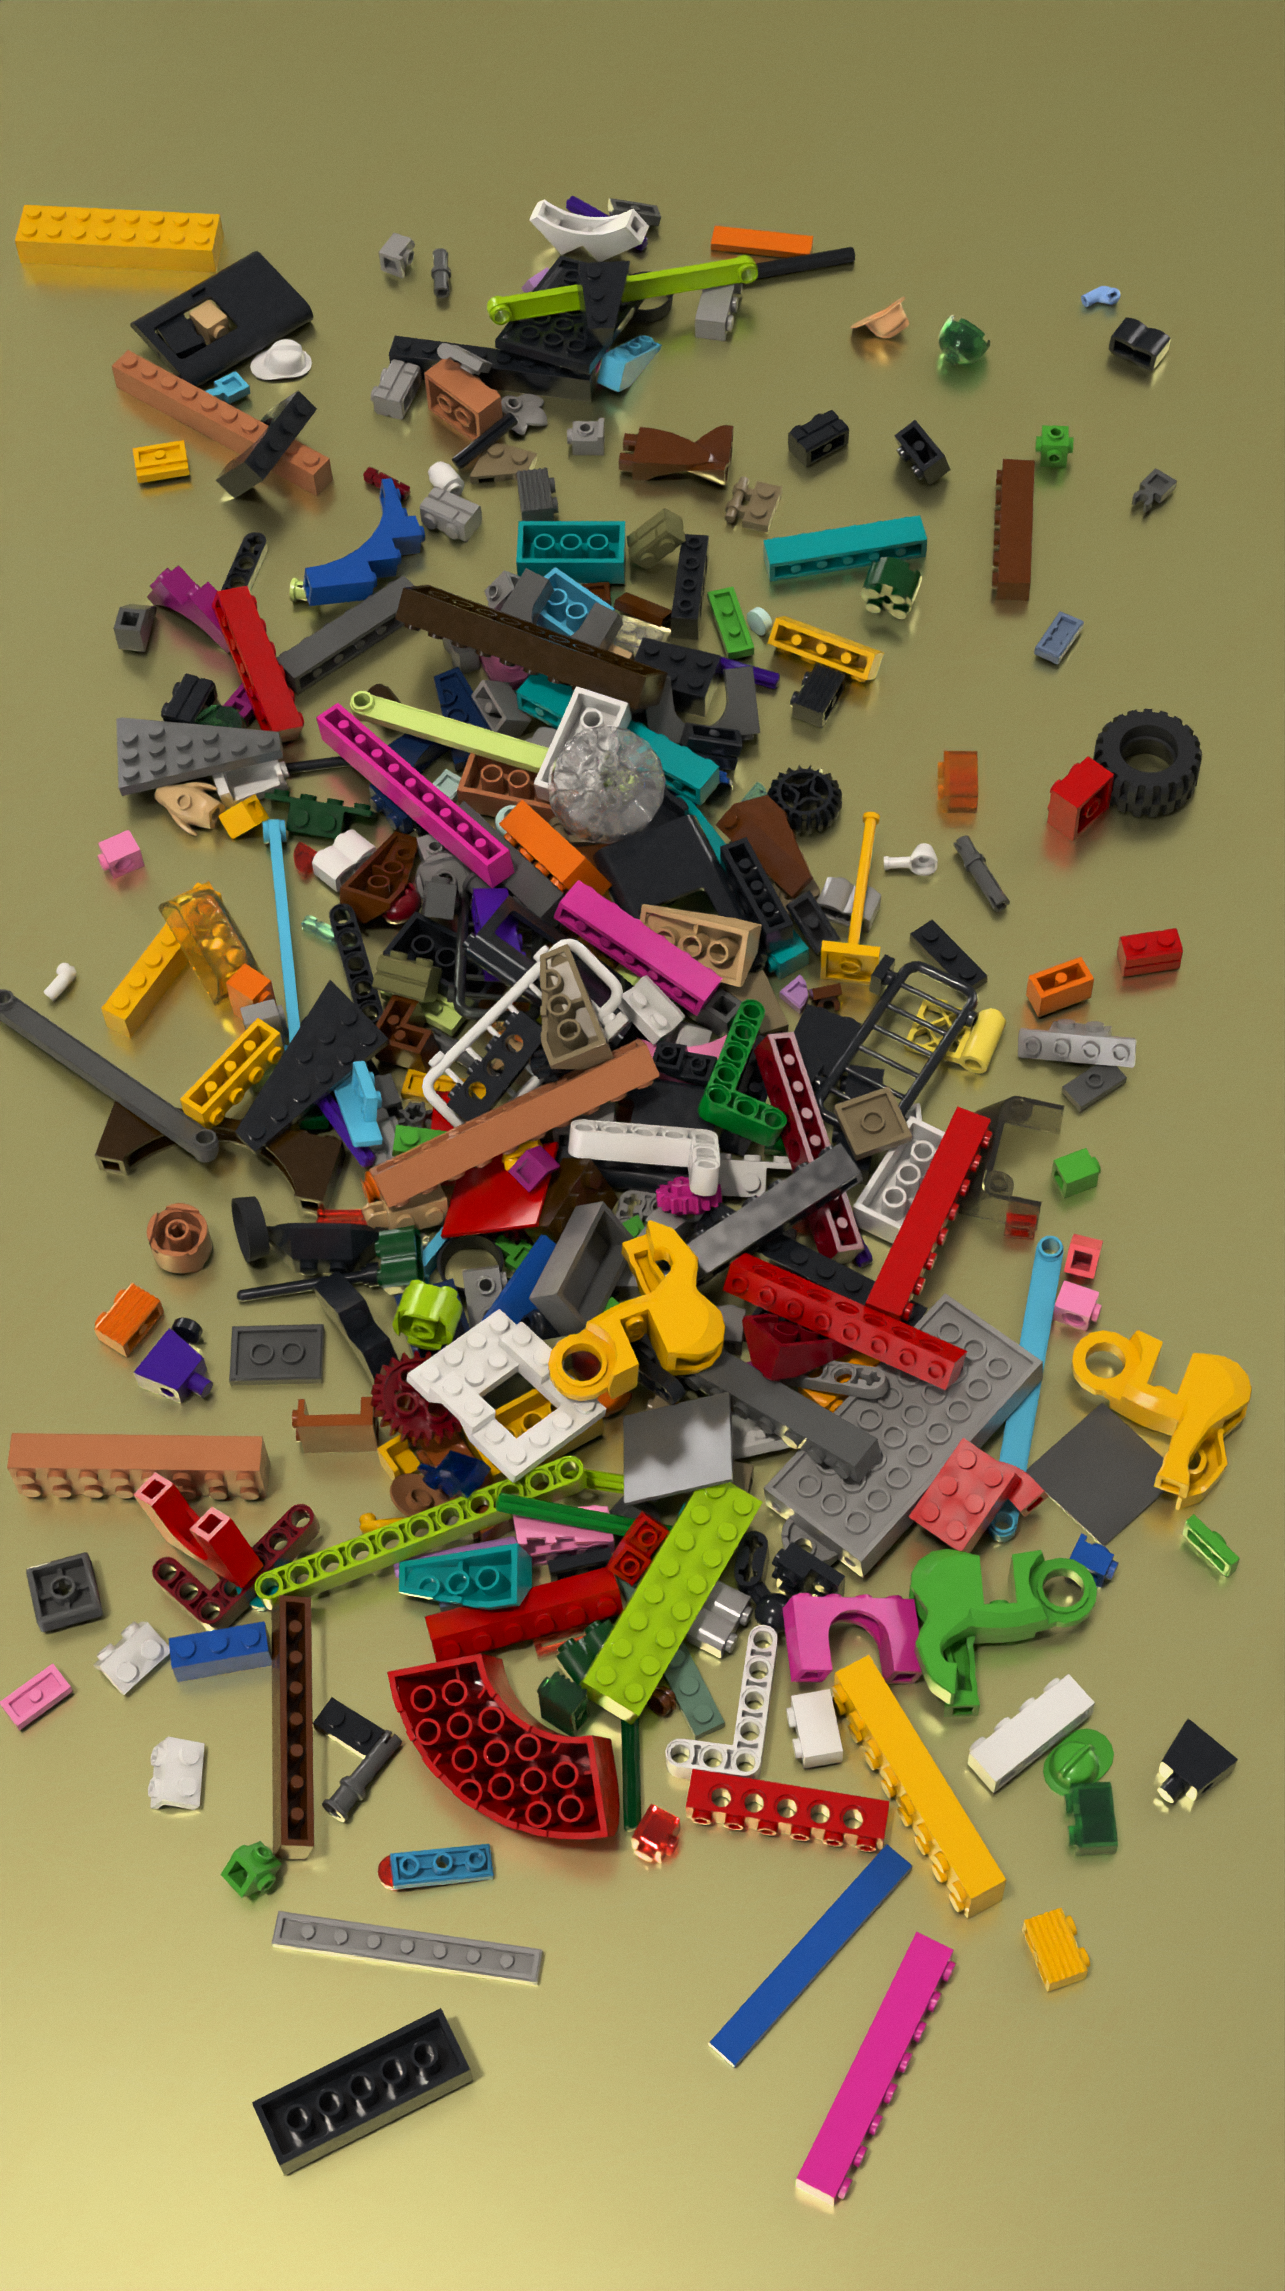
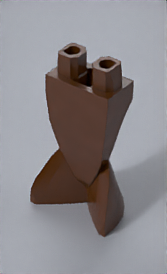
M722 425L716 427L695 443L672 432L640 427L638 434H624L623 451L634 452V454L620 453L619 470L632 472V480L647 481L663 474L688 471L712 483L726 486L732 459L734 426Z

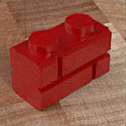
M1176 928L1119 937L1117 958L1123 977L1180 968L1183 947Z

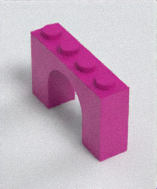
M799 1593L792 1596L782 1609L791 1682H823L830 1674L832 1662L828 1638L829 1627L840 1622L856 1624L864 1628L873 1637L879 1650L882 1677L887 1684H914L923 1674L914 1652L915 1643L919 1635L914 1599H903L899 1595H892L886 1598H872L868 1594L856 1597L828 1594L824 1597H816L809 1593Z

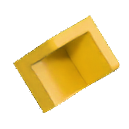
M255 794L218 815L231 839L240 836L262 823V821L269 819Z
M401 1434L377 1448L380 1464L392 1481L402 1474H420L423 1472L422 1465L409 1448L408 1440L406 1439L403 1443L400 1442Z

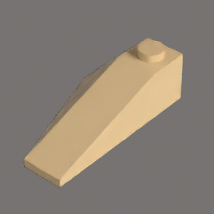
M647 904L642 905L640 921L658 935L664 936L680 950L689 953L692 958L705 967L712 969L718 976L723 978L721 983L737 987L743 986L758 952L761 924L736 918Z

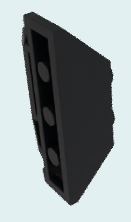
M286 1223L267 1226L270 1249L295 1273L307 1276L317 1273L333 1274L339 1271L342 1274L361 1270V1267H364L366 1263H369L377 1256L375 1241L379 1240V1231L385 1230L384 1227L372 1228L368 1225L352 1223Z

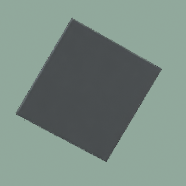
M729 1391L623 1416L625 1506L734 1482L731 1394Z
M1104 1403L1097 1406L1026 1470V1473L1040 1485L1061 1509L1104 1547L1165 1492L1154 1487L1156 1475L1162 1466L1164 1458Z

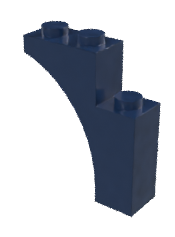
M406 733L388 744L392 750L420 774L433 761L450 750L449 746ZM373 784L369 785L371 796L369 802L373 809L378 813L381 811L394 830L398 829L401 833L407 835L413 832L412 818Z

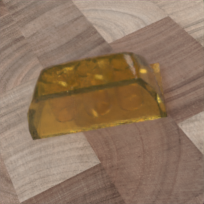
M209 881L159 905L160 913L215 1006L230 999L226 982L244 963L264 975L237 924Z

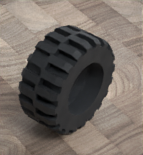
M1137 709L1128 711L1126 716L1120 714L1113 718V723L1111 721L1108 722L1096 739L1093 760L1114 774L1110 805L1118 806L1117 810L1126 813V811L1132 812L1133 816L1141 817V814H1147L1148 817H1157L1158 813L1162 812L1165 815L1173 812L1174 807L1176 809L1182 807L1186 800L1191 798L1195 786H1197L1202 760L1200 742L1198 737L1193 735L1194 731L1187 724L1183 725V721L1176 716L1172 718L1168 716V712L1161 710L1160 713L1152 712V709H1144L1143 712H1138ZM1135 754H1150L1164 760L1169 767L1159 772H1142L1129 766L1124 759Z

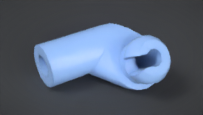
M1100 286L1082 295L1081 301L1085 307L1097 302L1113 305L1119 301L1121 294L1117 288Z

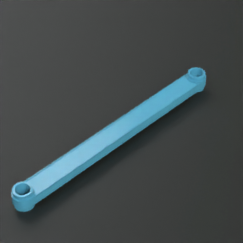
M268 819V821H262L264 844L270 843L289 1043H291L300 1028L281 843L287 842L285 820ZM284 1045V1051H286L289 1045Z
M1045 1236L1037 1244L1019 1344L1043 1361V1370L1064 1252L1062 1242L1055 1236ZM1051 1249L1056 1253L1048 1254L1045 1253L1043 1250ZM1042 1380L1006 1419L999 1461L1014 1465L1025 1472L1027 1470ZM1009 1499L1005 1501L988 1526L990 1536L998 1542L1009 1541L1016 1533L1019 1510ZM998 1522L1007 1523L1010 1526V1528L1006 1530H1001L997 1528L995 1524Z

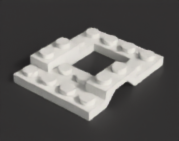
M500 1309L407 1374V1382L428 1402L443 1404L460 1421L469 1441L513 1483L604 1417L607 1409L596 1398L578 1401L568 1399L558 1392L550 1380L548 1370L552 1349L522 1321L516 1325ZM563 1368V1370H564V1372L566 1373V1375L569 1376L570 1378H572L573 1380H575V1379ZM519 1372L557 1409L516 1439L495 1419L496 1410L482 1397Z

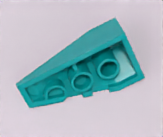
M518 1543L399 1562V1592L404 1595L494 1610L519 1606L532 1588V1557Z

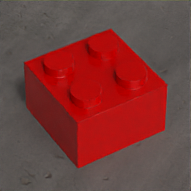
M1089 756L1080 764H1074L1068 775L1062 780H1057L1050 789L1051 796L1047 808L1049 811L1047 823L1071 841H1074L1109 808L1114 774Z

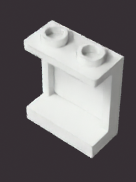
M278 759L212 775L219 797L226 808L225 810L230 809L254 794L259 800L264 798L265 793L273 794L274 789H289L285 778L290 777L285 762H279Z

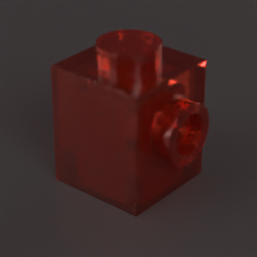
M650 1804L631 1837L632 1848L635 1849L634 1852L640 1858L652 1862L654 1859L662 1863L666 1854L672 1856L680 1840L677 1837L681 1830L680 1819Z

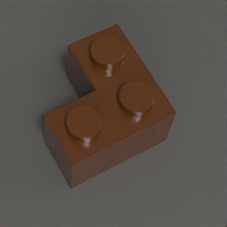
M395 994L392 995L376 1024L389 1039V1044L378 1052L375 1058L427 1074L431 1067L428 1062L439 1052V1048L432 1030L423 1028L426 1018L419 1001Z

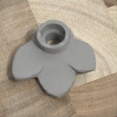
M522 394L519 397L509 395L502 398L503 417L507 413H512L518 421V424L511 429L514 432L524 435L527 425H547V416L541 409L544 400L539 396Z

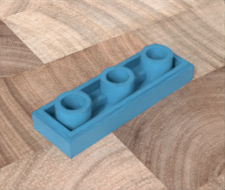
M490 1844L390 1853L393 1890L493 1880L494 1876ZM443 1862L447 1867L440 1868L437 1866V1863Z

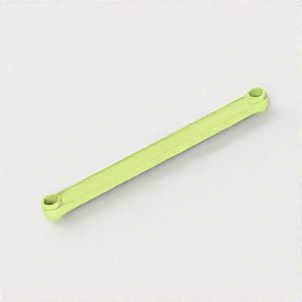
M358 691L351 697V712L359 721L370 722L531 772H539L549 749L371 695L367 691ZM610 767L600 792L614 796L618 800H626L634 792V777L626 769Z

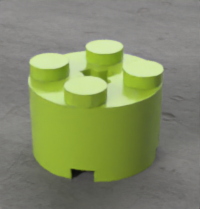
M412 1280L403 1292L392 1323L395 1333L400 1336L402 1332L408 1337L407 1343L426 1350H441L442 1345L452 1343L463 1311L462 1304L457 1298V1291L449 1286H442L440 1288L420 1280Z

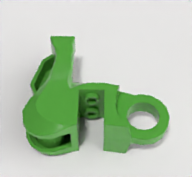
M944 1549L932 1551L917 1562L911 1573L909 1599L915 1600L916 1614L923 1627L916 1640L914 1652L930 1691L945 1702L944 1717L979 1715L980 1702L977 1694L973 1644L1015 1642L1034 1638L1036 1632L1055 1626L1062 1628L1075 1626L1089 1617L1095 1607L1097 1587L1092 1574L1084 1565L1067 1558H1055L1045 1561L1041 1550L1012 1554L1008 1575L1010 1603L1006 1600H994L989 1604H984L979 1555ZM1053 1577H1069L1081 1587L1083 1597L1073 1606H1056L1045 1597L1042 1589L1044 1584Z

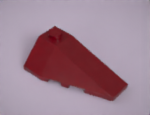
M775 1314L743 1316L742 1319L751 1363L766 1379L771 1381L795 1378L857 1351L795 1322L779 1321L778 1315Z

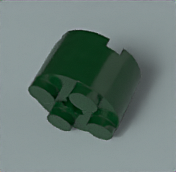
M881 557L879 562L876 563L874 560L870 565L861 590V596L866 602V609L872 613H880L881 610L890 612L898 619H905L913 608L922 582L920 572L916 569L914 573L909 569V563L898 558Z

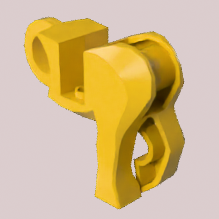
M649 1220L647 1221L645 1235L622 1243L621 1254L629 1264L630 1271L636 1278L642 1296L613 1306L587 1321L584 1330L578 1334L568 1335L560 1340L551 1351L548 1363L550 1380L557 1391L568 1399L578 1401L591 1400L605 1392H608L609 1397L614 1399L636 1388L639 1363L630 1343L639 1340L646 1333L661 1367L673 1376L699 1373L711 1367L722 1354L725 1334L722 1313L697 1290L698 1257L673 1228ZM665 1260L670 1265L671 1270L666 1277L656 1264V1261ZM586 1351L598 1358L601 1363V1370L597 1376L590 1380L578 1381L566 1375L562 1368V1363L571 1353Z
M1102 1330L1089 1333L1080 1340L1074 1349L1071 1364L1074 1378L1083 1389L1110 1401V1409L1149 1429L1171 1435L1172 1439L1169 1449L1156 1475L1154 1487L1178 1495L1175 1508L1177 1510L1200 1503L1226 1470L1227 1457L1223 1438L1245 1418L1252 1392L1247 1373L1238 1363L1225 1356L1193 1353L1177 1394H1174L1163 1386L1151 1385L1157 1370L1163 1345L1162 1341L1140 1330H1137L1130 1340L1116 1332ZM1094 1352H1111L1121 1360L1124 1369L1115 1377L1101 1378L1090 1372L1085 1360ZM1193 1457L1198 1463V1467L1195 1470L1188 1469V1465Z

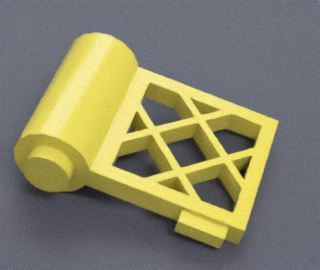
M925 999L917 1013V1017L925 1021L928 1010L940 1013L942 1018L931 1022V1024L937 1027L946 1024L950 1028L951 1022L957 1017L956 1014ZM938 999V1000H940V1001H942V1002L948 1004V1001L942 1000V999ZM992 1008L980 1011L972 1028L963 1027L957 1036L958 1048L956 1052L948 1051L943 1060L959 1063L963 1068L973 1073L980 1074L986 1072L1006 1025V1020L1002 1013ZM914 1022L907 1040L914 1043L917 1036L928 1032L932 1041L923 1045L915 1044L934 1052L935 1047L938 1046L944 1036L936 1038L932 1030L924 1026L921 1027L920 1024ZM904 1045V1050L910 1051V1052H914V1053H918V1054H922V1053H920V1052H918V1051H916V1050H914V1049H912V1048H910V1047Z

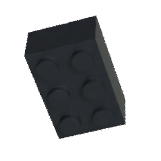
M643 637L634 660L668 673L667 676H670L675 711L706 717L721 678V655Z

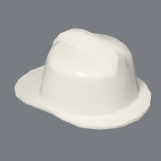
M282 339L275 342L267 351L258 354L252 360L250 368L252 374L262 380L296 378L307 374L311 369L312 361L310 356L302 350L300 344L290 339Z

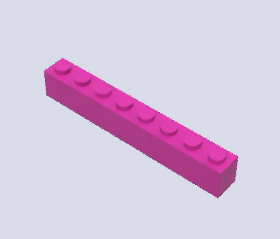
M916 1931L796 2178L797 2188L832 2206L835 2205L838 2197L843 2200L846 2197L853 2181L848 2178V2175L853 2165L858 2168L860 2167L868 2150L863 2144L868 2134L873 2136L876 2134L883 2116L878 2114L884 2102L889 2105L897 2090L898 2085L893 2083L898 2071L903 2074L905 2073L913 2054L909 2053L908 2050L913 2040L919 2043L924 2034L927 2023L923 2022L927 2011L934 2012L942 1995V1993L937 1991L942 1980L948 1982L954 1971L956 1963L951 1961L953 1949Z

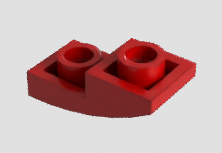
M642 1510L614 1551L606 1566L607 1569L633 1586L651 1563L650 1556L669 1533L668 1528Z

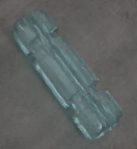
M307 915L301 923L302 930L309 934L315 933V937L334 946L335 941L331 926L322 921L317 922V918ZM346 944L345 947H352L353 944Z

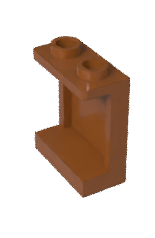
M361 1397L360 1414L309 1415L305 1399H298V1410L292 1411L293 1429H296V1441L302 1443L304 1453L378 1452L379 1419L374 1417L376 1407L370 1405L372 1397Z

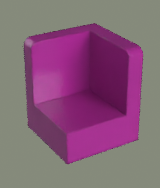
M539 1145L526 1150L508 1172L528 1192H532L549 1173L557 1171L560 1165Z

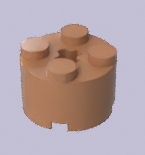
M184 1203L171 1204L166 1206V1209L159 1214L155 1213L148 1223L147 1238L154 1259L160 1268L172 1273H194L203 1268L212 1251V1239L207 1222L198 1209Z

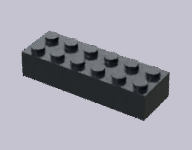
M440 2008L253 2101L252 2104L285 2176L473 2081V2077L443 2010Z

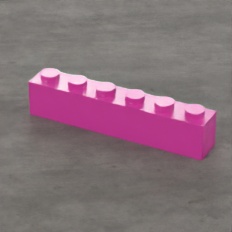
M578 880L559 902L553 917L554 919L640 978L645 975L649 976L669 998L694 1015L698 1016L716 993L723 978L718 976L712 969L696 961L689 953L677 948L664 936L658 935L645 926L642 921L620 909L617 904L598 894L592 887Z

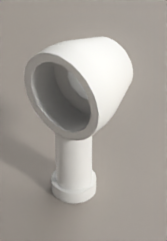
M926 843L917 845L910 857L884 856L885 870L910 868L917 875L927 876L934 873L938 865L933 847Z

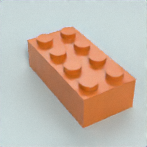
M523 800L499 823L507 832L503 837L514 848L520 845L517 850L530 863L536 860L533 865L545 877L551 874L548 879L560 891L564 892L567 889L564 893L565 895L578 880L592 887L601 896L612 886L585 856Z

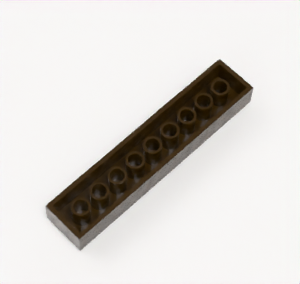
M431 585L404 587L402 590L395 619L404 622V627L408 629L428 631L429 637L440 640L444 638L452 640L451 644L459 648L471 647L476 649L475 653L480 656H495L500 658L499 662L504 665L515 666L516 664L524 667L523 671L528 674L539 675L540 673L548 676L547 680L552 683L572 685V690H575L577 686L627 702L631 712H637V709H648V707L659 705L668 675L667 672Z

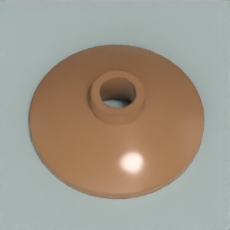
M413 1473L399 1475L390 1486L392 1502L407 1517L448 1502L445 1492H441L434 1481L422 1475Z

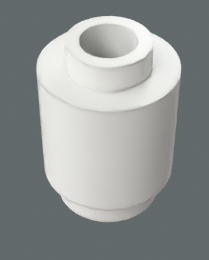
M440 461L430 467L428 476L434 487L437 486L457 496L461 495L465 484L451 465Z

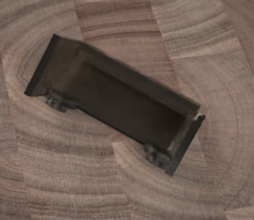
M1012 1096L974 1112L991 1119L989 1131L993 1132V1136L988 1148H982L979 1153L982 1156V1160L977 1172H971L968 1177L971 1180V1184L966 1196H960L957 1204L960 1205L958 1213L1037 1231L1042 1202L1012 1196L1014 1189L1013 1179L1008 1174L993 1170L1005 1123L1060 1135L1064 1105L1022 1096Z

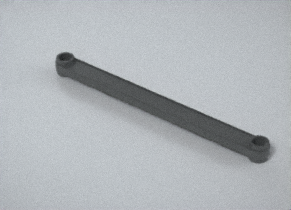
M0 989V1021L193 1154L198 1161L211 1162L217 1157L219 1142L214 1131L206 1129L22 1002L11 991Z

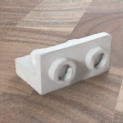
M647 975L643 976L634 987L623 993L622 1002L618 1006L653 1045L670 1035L685 1019L683 1012Z

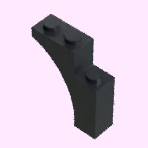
M337 1271L313 1284L312 1287L322 1309L341 1331L374 1385L375 1376L380 1374L382 1365L389 1366L392 1357L398 1361L399 1359L390 1338L375 1323L364 1297Z

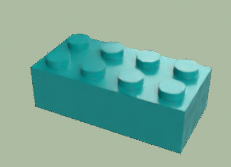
M518 521L516 557L518 576H522L525 569H529L544 577L556 567L579 584L609 581V584H625V521Z

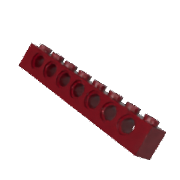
M794 1032L767 1034L754 1049V1053L771 1106L783 1111L787 1118L781 1137L793 1171L798 1165L804 1162L811 1163L819 1157L818 1154L831 1144ZM846 1192L807 1217L820 1254L840 1264L850 1263L865 1249Z

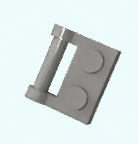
M442 343L437 349V354L440 358L461 362L460 368L471 374L489 373L493 365L457 345Z

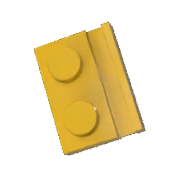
M184 440L132 448L138 483L190 475Z

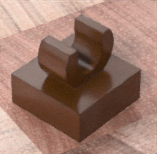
M840 983L808 990L810 1001L818 1000L816 1007H823L825 1001H830L833 1005V1010H839L840 1003L834 996L842 995Z

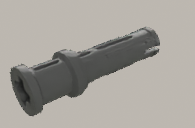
M385 1730L382 1737L350 1777H343L339 1781L340 1787L332 1797L323 1801V1808L335 1819L341 1822H345L348 1819L347 1813L358 1800L364 1799L365 1788L402 1744V1740L396 1734L391 1737L392 1731Z

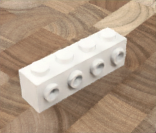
M1069 1674L1061 1680L1058 1678L1053 1679L1044 1688V1694L1036 1700L1033 1697L1028 1699L1019 1708L1020 1713L1012 1719L1009 1717L1004 1718L994 1728L995 1732L987 1739L985 1737L979 1738L969 1748L971 1752H969L968 1765L993 1793L1092 1715L1095 1702Z

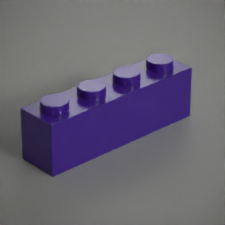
M473 888L471 915L475 935H477L509 896L507 888ZM508 915L497 928L495 934L519 952L522 951V935L518 934V919L513 915ZM482 968L484 981H499Z

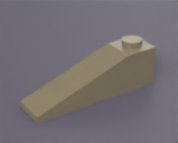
M563 945L540 955V988L542 990V1006H540V1015L542 1017L541 1043L551 1069L586 1070L613 1059L614 1056L569 945Z

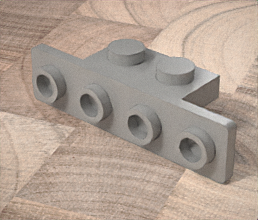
M1059 1019L1053 1022L1049 1030L1021 1028L1018 1035V1057L1133 1068L1136 1062L1137 1040L1129 1037L1111 1036L1112 1026H1104L1102 1022L1091 1021L1086 1024L1075 1023L1072 1019Z

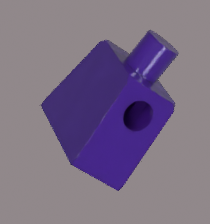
M170 1328L133 1372L139 1387L179 1403L184 1402L191 1392L204 1398L213 1387V1382L204 1377L207 1372L204 1358Z

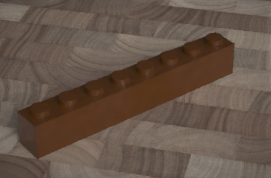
M279 1595L271 1610L273 1855L278 1859L306 1860L314 1848L311 1597Z

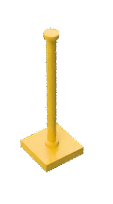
M875 812L863 814L865 826L848 942L822 940L820 979L870 985L871 974L880 962V947L859 945L875 829L880 821V815Z

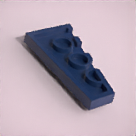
M459 667L434 676L442 716L491 730L472 699L473 690ZM450 747L455 771L465 768L470 753Z

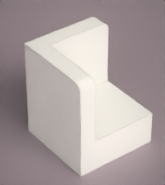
M682 1021L662 1041L687 1045V1047L709 1043L712 1031Z

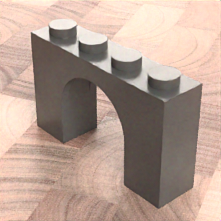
M525 569L500 611L537 624L541 611L554 591L549 579L529 569ZM595 602L581 627L569 637L608 651L623 626V622L619 613Z
M753 666L723 669L726 706L722 716L710 726L739 730L742 741L754 739V734L760 733ZM667 676L659 705L645 709L646 726L657 734L665 735L670 741L680 743L685 723L679 719L675 712L670 676Z

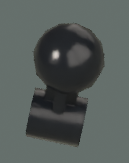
M750 1531L745 1533L739 1542L734 1567L736 1590L750 1596L756 1603L755 1619L758 1625L770 1626L778 1634L785 1631L782 1609L790 1599L780 1593H771L766 1587L765 1581L770 1560L768 1540L761 1532ZM754 1549H756L753 1555V1560L751 1562V1553H753ZM751 1568H752L753 1577L750 1578V1573H751Z

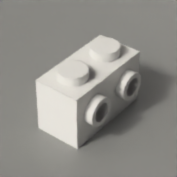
M830 1689L791 1696V1707L786 1708L789 1728L795 1727L797 1738L792 1739L795 1758L802 1759L803 1769L842 1762L843 1748Z

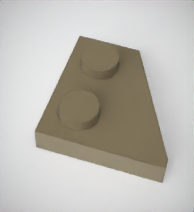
M495 442L481 453L470 474V483L479 484L478 479L494 478L495 482L508 479L517 480L516 472L518 470L521 472L528 469L533 470L537 462V453Z

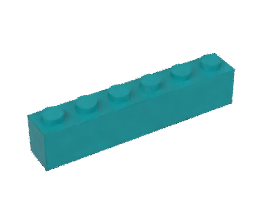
M920 515L763 540V558L769 582L870 566L874 560L875 563L879 562L881 557H893L901 560L926 557L927 536Z

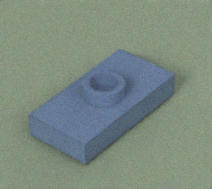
M1060 611L1036 645L1034 654L1059 664L1083 629L1084 621Z

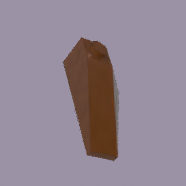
M768 795L733 804L716 823V826L732 842L747 837L766 874L795 899L813 880V875L804 854L798 847L795 840L797 838L789 826L786 812Z
M395 831L340 887V904H348L353 908L357 922H369L390 909L404 894L418 851L416 837Z

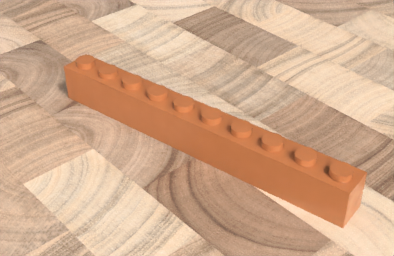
M129 350L112 365L117 388L240 455L249 449L268 428L267 424ZM296 440L291 443L271 470V472L316 496L333 480L330 458Z
M637 1039L612 1051L613 1059L586 1070L575 1069L559 1077V1081L546 1083L369 1169L383 1201L388 1208L404 1206L410 1202L411 1197L419 1193L428 1194L436 1190L438 1184L446 1180H457L465 1175L464 1171L470 1168L484 1167L492 1162L493 1157L501 1153L503 1155L513 1153L519 1149L520 1144L528 1140L531 1142L543 1138L547 1131L555 1127H566L571 1124L573 1118L581 1114H593L600 1109V1105L608 1101H619L627 1096V1092L635 1088L643 1089L650 1086L654 1082L653 1079L659 1077L660 1074L647 1045L642 1040Z

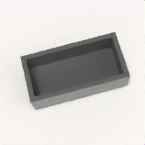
M604 1202L575 1207L529 1297L531 1302L561 1336L580 1333L586 1328L587 1321L603 1312L627 1264V1261L621 1254L622 1243L634 1238Z

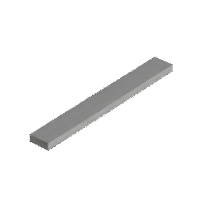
M278 1911L271 1943L273 1947L535 1986L538 1985L543 1950L537 1948Z

